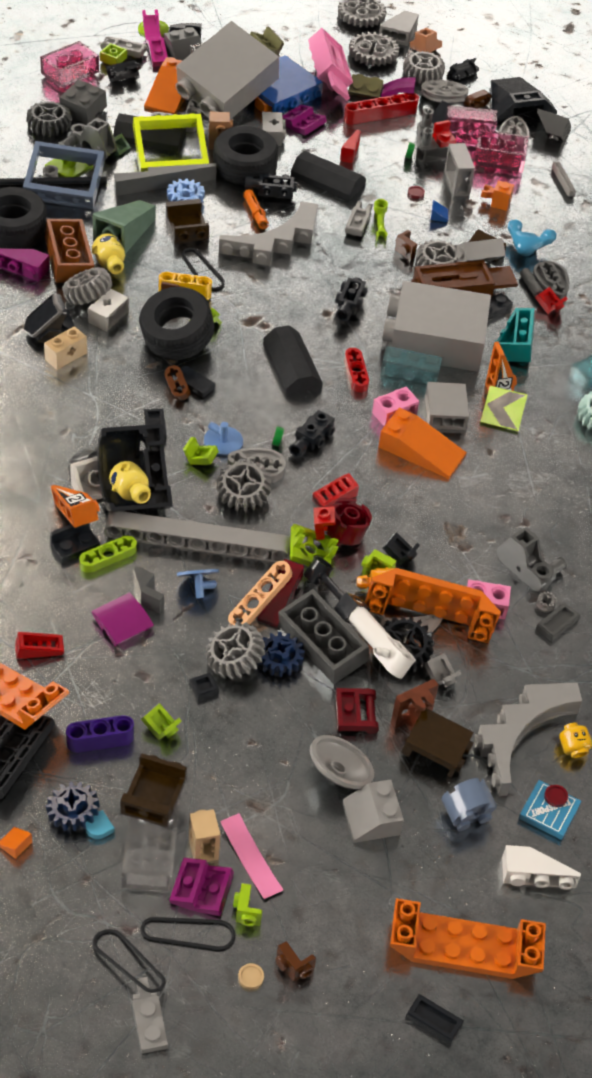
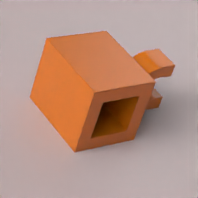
M498 181L495 188L485 184L481 197L492 198L491 207L507 211L511 203L514 185Z

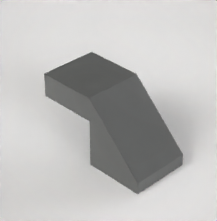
M135 566L134 584L140 604L160 614L164 609V594L154 590L155 574Z

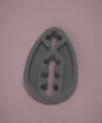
M543 261L536 264L533 276L542 289L545 290L550 286L560 300L567 296L569 276L566 269L552 261Z

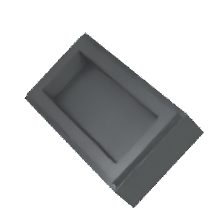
M564 602L536 625V630L552 642L575 624L581 615Z

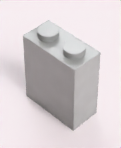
M427 382L425 393L427 423L435 429L467 430L469 409L466 384Z

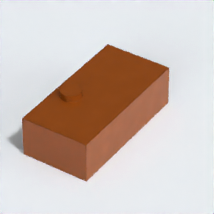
M46 219L45 240L55 282L65 283L75 274L94 268L95 265L83 220Z

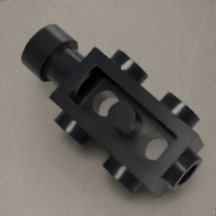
M265 173L264 175L260 174V178L246 176L245 190L259 189L258 196L293 199V192H297V182L294 181V177H290L287 174L275 176L271 173Z
M348 277L347 282H342L340 292L337 293L335 303H338L335 314L338 320L348 321L351 315L355 316L357 309H361L363 298L366 297L368 287H365L366 282L362 281V279Z
M320 410L313 416L310 415L307 421L297 428L295 432L296 440L289 446L290 453L294 457L300 458L306 453L307 449L313 451L316 447L321 448L325 438L332 437L335 432V418Z

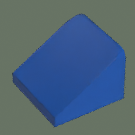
M433 200L431 220L448 222L449 209Z

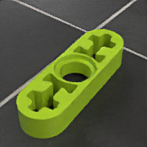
M128 535L122 536L82 553L79 557L80 569L86 573H92L133 556L137 551L136 539ZM106 551H111L114 553V555L111 557H106L103 555V553Z

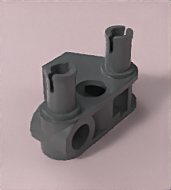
M425 108L422 121L417 124L416 160L420 163L445 161L448 147L440 148L434 140V124L432 123L434 111L429 108L428 114V108Z
M98 117L86 125L79 123L72 125L67 138L58 143L59 145L104 151V160L110 154L117 152V145L109 123Z
M526 527L512 535L496 549L499 560L531 589L538 592L546 591L550 583L555 581L556 574L568 566L567 561L563 557H558L550 564L544 561L541 555L539 538Z

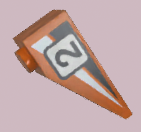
M494 342L485 385L488 391L490 386L514 391V387L517 385V378L513 374L499 342Z
M57 485L51 486L55 505L74 528L99 520L97 514L100 511L96 499L93 500L88 493Z

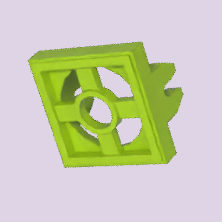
M293 524L290 536V560L309 566L314 560L313 557L317 555L323 557L324 560L331 564V559L338 550V546H336L338 539H331V537L325 535L324 540H316L322 544L324 550H321L314 544V540H316L314 530ZM307 537L306 542L303 544L304 538ZM305 546H310L314 553L306 551Z

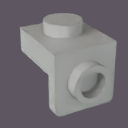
M445 653L425 662L424 665L431 679H435L439 686L443 684L445 688L456 683L455 678L461 675L460 670L454 672Z

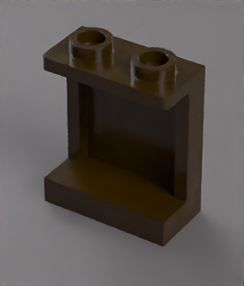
M200 199L166 202L165 217L174 243L209 239L210 226L209 223H205L202 215V202Z
M425 708L418 717L401 753L409 757L411 752L415 751L448 768L450 771L447 776L452 777L455 771L460 772L465 762V759L462 758L463 753L468 755L474 742L470 741L474 732Z
M142 753L139 757V767L127 793H123L120 800V814L167 828L187 780V767L179 762H170L160 759L155 755Z

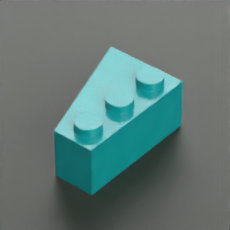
M515 308L507 321L505 329L501 330L498 340L494 341L499 342L507 361L531 362L535 308Z

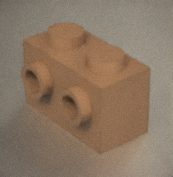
M210 111L208 149L213 150L216 138L223 131L233 127V119H230V112Z

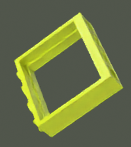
M201 114L133 117V132L139 172H146L144 170H148V167L209 164ZM197 127L202 159L145 162L141 130Z

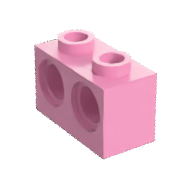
M407 387L374 399L372 414L385 426L399 407L417 415L419 400Z
M468 579L467 587L481 590L501 611L499 619H506L511 586Z

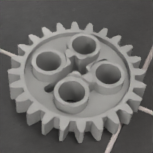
M381 0L339 1L337 12L340 19H343V22L348 21V24L353 23L354 26L359 25V27L364 25L368 28V25L373 27L374 24L379 25V23H383L387 10L384 3H381Z
M362 32V35L357 34L356 37L353 36V39H350L349 54H351V57H355V61L360 60V63L366 62V65L370 63L372 66L375 64L379 67L380 64L386 66V63L391 64L392 61L395 62V59L398 58L399 44H396L397 41H392V37L388 38V35L382 36V33L378 35L376 32L373 34Z

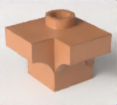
M429 28L415 32V40L410 42V48L419 52L431 53L442 47V41L437 39V32Z

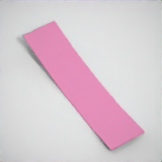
M240 813L220 821L241 863L262 897L266 899L283 891V888L257 848Z

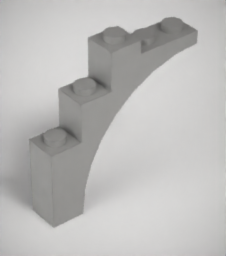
M301 202L292 218L283 225L263 233L244 236L220 235L219 253L253 258V263L270 266L273 252L291 255L294 242L312 244L318 204Z
M578 682L525 685L523 693L519 695V704H505L502 706L500 714L497 715V724L480 725L478 734L474 736L475 747L479 748L481 757H487L488 766L492 767V785L497 788L498 796L508 795L511 786V754L519 741L531 729L547 720L578 714L582 703Z

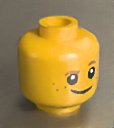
M576 722L565 725V730L559 735L564 753L574 759L589 754L592 740L588 729L585 726L578 725Z

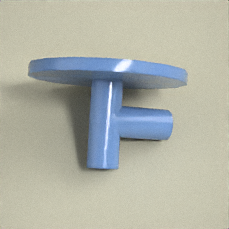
M214 422L209 424L208 428L210 430L204 435V445H216L219 451L217 456H228L229 453L240 450L243 447L241 433L229 427L227 422H222L220 426Z
M219 569L178 572L177 576H194L196 599L204 598V589H215L217 586L215 580L203 581V575L217 574Z

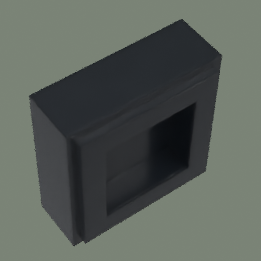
M210 672L189 679V685L198 701L219 694V688Z

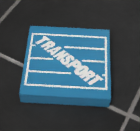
M538 780L518 819L562 840L581 804V800L568 794V800L564 806L553 807L544 798L545 790L550 785Z

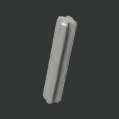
M559 161L553 162L551 168L568 197H574L576 189Z

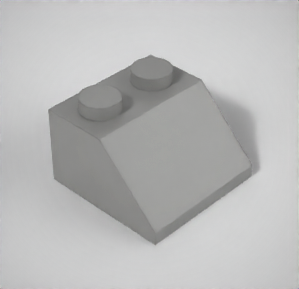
M391 779L368 783L343 799V806L354 843L401 835L404 819Z

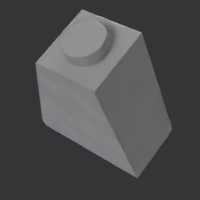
M404 10L381 23L379 34L382 33V36L388 35V38L392 37V41H397V44L408 46L417 29L419 14Z
M503 238L464 242L457 245L456 256L459 262L477 260L490 262L506 255Z

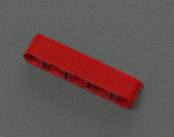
M403 93L347 103L345 105L344 122L348 125H356L413 115L417 112L419 96L416 93Z

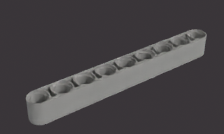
M123 511L109 512L104 528V534L112 539L128 535L134 537L139 543L270 562L283 561L284 559L290 560V537L282 534Z

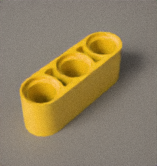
M162 272L159 274L158 292L161 291V283L168 282L178 284L180 287L193 289L202 294L206 300L211 298L212 280L209 277L173 272Z

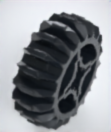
M404 615L401 616L400 620L394 616L392 622L387 620L382 627L393 639L400 641L402 645L403 643L406 644L404 647L416 660L410 669L416 672L417 667L422 669L425 665L424 662L429 661L430 656L433 655L434 649L432 647L435 644L434 640H432L433 634L432 632H427L428 625L421 627V619L414 622L413 616L409 620H406ZM414 636L420 641L422 648L418 647V644L414 641Z

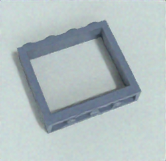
M35 141L23 188L33 191L46 203L93 209L104 167V151ZM39 156L94 164L95 169L89 191L32 183Z

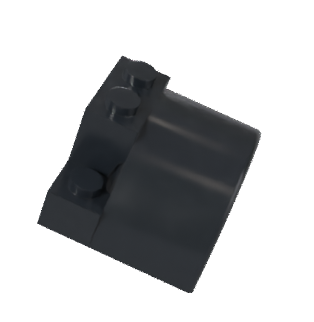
M163 424L101 429L97 449L98 474L103 501L110 512L139 509L160 510L169 509L173 506L171 486H168ZM140 441L144 442L146 449L140 450ZM123 461H131L137 464L146 474L149 481L148 487L151 490L150 499L146 503L138 504L134 501H127L122 499L117 492L112 491L109 476L116 464Z

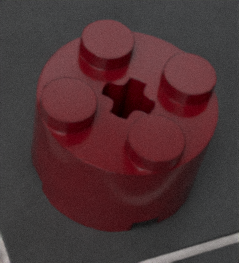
M340 498L333 504L335 507L336 524L328 526L326 533L331 539H338L337 546L342 544L359 545L372 520L371 512L364 504L362 506L356 504L354 499Z

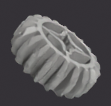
M424 51L411 52L403 62V73L405 77H416V82L419 84L429 80H441L445 73V62H443L439 55Z
M432 239L430 242L425 241L424 244H420L416 251V265L425 266L459 262L456 256L457 245H452V242L447 243L445 240L439 241V239L437 241Z
M105 268L86 269L75 274L62 286L63 295L70 305H83L84 303L95 301L97 298H101L102 295H106L113 286L112 278Z
M241 459L240 463H237L233 460L232 466L226 464L225 469H221L220 475L217 477L216 490L223 504L228 503L229 509L235 506L237 512L240 508H243L246 512L248 507L254 510L255 505L261 507L263 501H267L268 495L271 493L272 481L270 480L269 472H266L264 466L260 467L259 462L252 464L251 459L248 462H244ZM229 488H232V490L236 491L238 494L233 493Z
M237 621L235 625L229 622L228 627L224 628L221 626V631H214V638H208L210 644L205 646L208 665L215 674L220 675L224 679L229 677L233 680L236 675L242 678L244 673L250 675L252 668L257 669L256 663H262L261 656L265 655V642L262 639L261 633L247 622L241 624Z

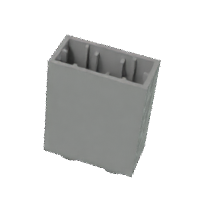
M231 20L176 66L177 83L175 87L181 97L186 100L192 98L196 101L201 111L208 118L210 111L230 112V119H232L279 79V56Z
M403 281L401 294H390L387 316L396 317V320L386 318L382 340L392 342L390 357L479 372L485 346L491 295Z

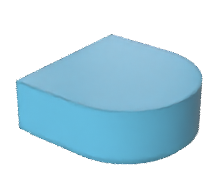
M103 810L99 811L98 816H93V823L86 822V833L93 839H102L115 832L114 826Z

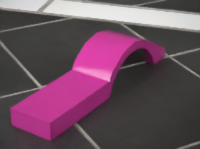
M158 9L154 10L155 15H146V11L142 10L144 35L149 47L152 66H161L168 56L164 37H161Z

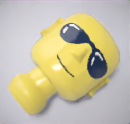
M110 233L98 236L93 242L92 254L95 255L97 262L103 268L108 269L110 273H121L124 269L123 261L126 255L120 240Z
M123 461L113 467L109 476L113 492H117L122 499L134 501L138 504L146 503L150 499L151 490L148 487V477L137 464L131 461Z

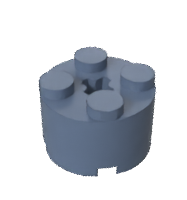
M478 778L469 779L454 786L456 791L451 794L447 791L441 798L453 826L458 831L468 829L471 826L470 823L476 821L480 824L488 822L492 819L491 813L497 807L485 780L482 779L480 782Z

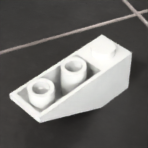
M506 845L502 856L503 883L512 884L513 886L535 885L539 888L549 886L568 890L576 888L581 877V873L531 847Z

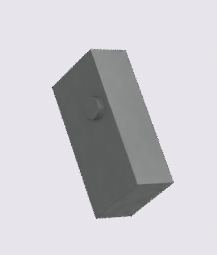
M314 589L278 612L280 628L286 634L290 633L291 639L298 638L297 644H303L302 650H305V654L333 684H336L369 661V646Z

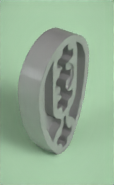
M511 116L506 119L500 126L497 138L498 143L509 150L524 149L529 141V129L525 121L519 116ZM512 133L515 134L514 142L511 141Z
M246 448L233 451L228 455L227 464L231 466L233 460H238L237 463H240L241 459L244 462H248L251 459L252 464L259 462L260 467L268 465L266 472H269L272 483L279 481L285 474V458L275 450Z

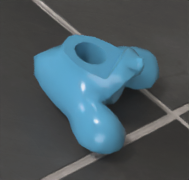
M515 219L508 222V231L512 237L515 249L522 256H530L536 250L556 240L557 234L554 230H544L540 237L531 232H522L520 220Z

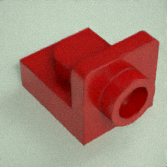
M449 120L434 123L433 138L440 148L448 147L449 144H456V138L450 132L451 122Z
M334 506L314 508L316 540H324V531H328V526L336 524Z

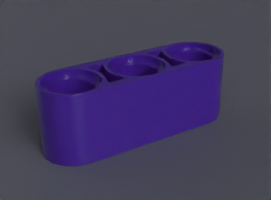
M126 715L74 722L66 728L67 748L74 753L126 746L134 740V721Z

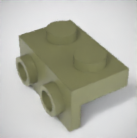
M266 27L263 34L250 32L251 36L276 55H279L284 42L270 27Z
M352 74L353 83L349 86V95L370 99L380 98L384 80L378 77L371 78L365 77L362 74Z

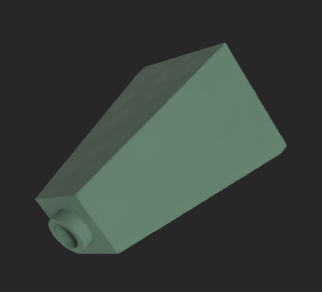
M138 200L95 212L93 214V242L102 234H113L120 240L126 254L156 220V206Z

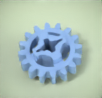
M188 178L185 181L181 179L178 182L173 181L167 188L168 200L173 202L200 199L203 202L205 196L204 186H200V182L194 183L195 180L188 181Z

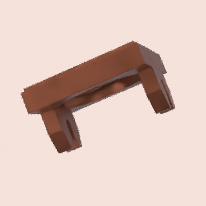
M435 679L396 696L391 724L395 729L406 724L409 730L412 731L418 717L425 708L433 711L439 686ZM408 709L406 713L402 714L403 710Z

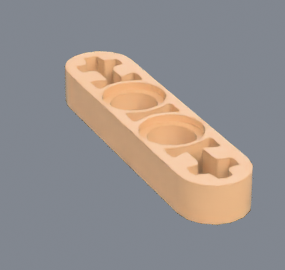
M285 561L274 563L232 610L228 621L235 625V619L242 618L243 622L241 624L247 622L250 625L291 579L292 570L289 564ZM285 569V574H278V570L283 571ZM270 583L273 585V589L270 592L262 591V587L265 584ZM251 600L259 601L258 606L253 609L248 608V603Z

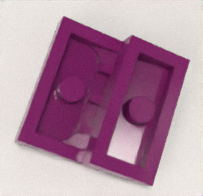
M416 77L400 78L384 84L381 97L397 95L398 93L414 94Z
M302 104L282 115V119H285V125L302 135H307L327 122L326 116L315 114L313 107Z
M130 592L91 612L101 630L106 631L114 647L154 626L143 607Z
M183 858L169 899L170 903L196 912L221 916L234 875L233 869L230 867L210 866L207 860Z

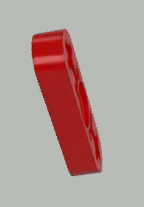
M348 348L345 351L344 361L351 388L355 392H365L368 390L369 377L362 352L357 348ZM353 368H358V369H360L361 371H360V372H356V371H353L352 369H353Z

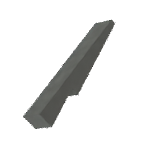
M216 163L158 166L148 167L146 172L114 173L115 194L119 196L168 188V185L172 184L173 181L178 182L179 179L185 181L186 178H188V181L195 180L194 183L216 180L217 165Z

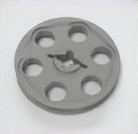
M429 80L421 85V95L436 102L443 100L447 103H460L465 101L469 93V89L465 85L449 80Z

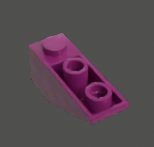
M0 248V268L39 282L50 270L49 255L34 249Z

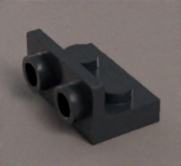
M90 523L76 528L70 524L50 532V547L61 563L75 559L82 553L100 546V542L90 529Z

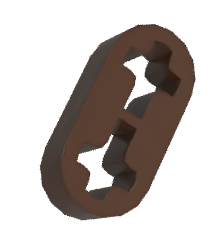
M485 89L477 91L465 98L464 106L468 110L474 111L486 106L491 101L492 95Z
M176 365L169 366L164 373L166 381L174 398L178 401H183L189 397L190 389L181 369ZM172 373H176L177 380L174 381ZM178 386H181L183 393L179 394Z

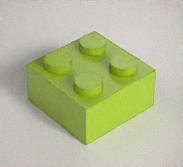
M112 43L100 51V61L109 65L119 64L127 59V49Z

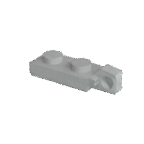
M147 977L137 979L149 988ZM137 985L138 994H133L132 1006L141 1053L168 1049L159 996H157V993L146 992Z

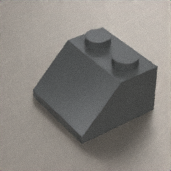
M193 27L164 33L167 55L177 60L183 61L202 45L200 35Z

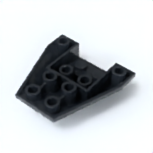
M521 77L495 79L490 82L492 95L491 112L497 121H504L513 116L514 108L530 106L557 114V110L552 102L540 90Z

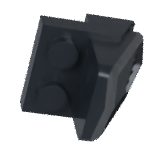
M59 293L52 294L26 317L23 331L29 336L36 338L37 342H47L74 327L70 312L66 310L61 295Z

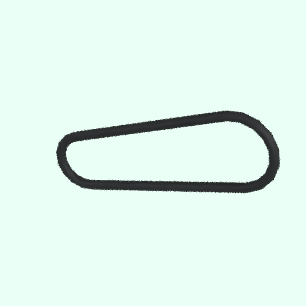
M186 248L182 251L183 258L195 275L199 276L185 256V252L189 250L195 251L221 279L222 284L218 287H212V290H218L224 286L225 281L223 277L197 249Z
M149 917L142 922L140 927L143 937L148 940L213 950L229 948L234 943L236 937L233 926L223 920ZM150 921L216 923L229 927L232 937L230 942L224 946H212L152 937L145 933L144 927Z
M105 929L94 936L92 940L94 949L143 990L157 993L165 987L166 981L164 976L122 933L113 929ZM105 933L118 935L162 980L161 986L156 989L144 986L96 945L97 938Z

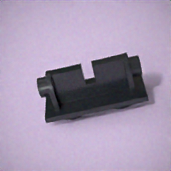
M477 58L466 59L462 63L453 64L446 76L451 75L452 80L458 81L466 78V76L477 74L479 67L474 63Z
M136 60L106 66L105 68L109 81L112 83L140 76L139 69H141V65Z

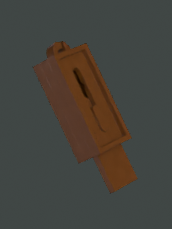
M484 260L415 266L414 277L411 282L489 294L491 297L494 289L518 286L510 266L488 268Z

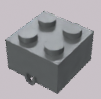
M79 79L59 97L61 105L64 104L66 108H69L72 118L88 124L96 117L99 118L101 112L107 107L106 90Z

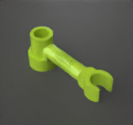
M377 199L374 202V218L377 219L378 227L376 241H378L379 236H382L386 242L388 233L384 227V216L388 209V202L384 199Z

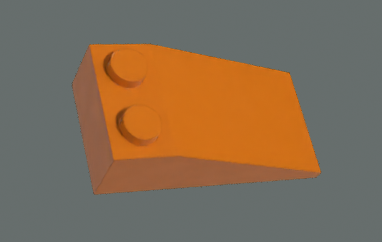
M166 57L144 104L145 109L171 114L178 112L185 100L180 96L175 87L177 83L176 66L182 60Z
M400 407L381 430L378 446L387 452L447 479H450L467 453L419 416Z

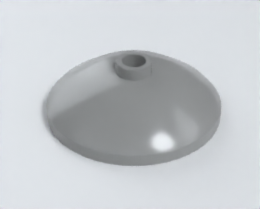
M331 735L318 736L310 746L311 759L317 770L330 782L347 789H361L374 779V769L371 762L360 749L350 742Z

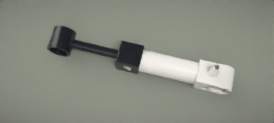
M316 556L304 572V576L317 586L325 584L339 600L334 610L345 622L352 624L373 648V654L386 670L395 677L402 679L416 661L414 656L400 641L393 639L369 613L371 609L360 597L342 592L329 577L333 570L332 565L323 558Z

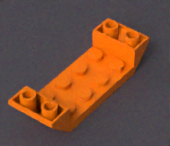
M399 568L372 577L365 599V604L371 609L370 612L384 615L387 604L468 625L469 639L488 644L501 614V611L481 590Z
M0 663V715L24 730L69 694L68 689L53 681L44 688Z
M398 898L395 900L390 946L411 962L510 979L540 973L544 970L546 923L521 919L518 928H511L421 913V902Z

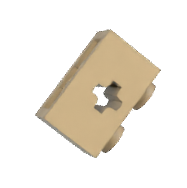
M74 326L44 343L45 360L58 370L87 354V336Z
M214 809L198 810L195 813H190L189 843L193 859L207 860V862L219 860L221 834Z

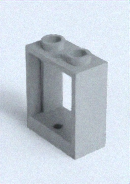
M465 143L449 144L444 173L454 197L470 196L475 166Z

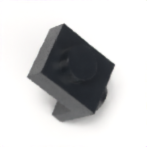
M396 532L382 549L401 565L405 561L411 562L417 556L416 550L420 544L415 543L413 546H410Z

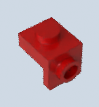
M550 286L535 297L547 314H550L552 311L557 313L565 307L563 303L568 300L566 296L560 300Z

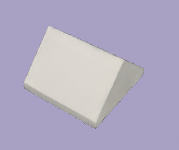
M97 456L70 464L71 485L73 489L88 493L93 500L103 498L99 482Z

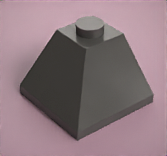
M538 109L537 113L549 139L557 142L558 140L563 141L571 129L569 118Z

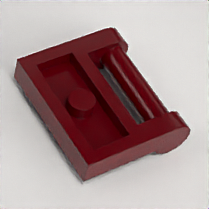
M336 688L338 731H366L369 734H375L379 731V723L376 721L375 700L377 697L374 689ZM360 699L366 701L367 720H361Z

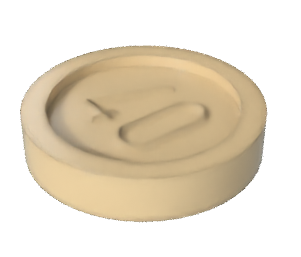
M253 963L242 966L238 973L239 983L246 989H257L264 980L262 968Z

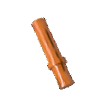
M246 190L243 196L252 212L253 220L257 222L259 229H266L269 226V222L265 217L264 209L260 207L253 190Z

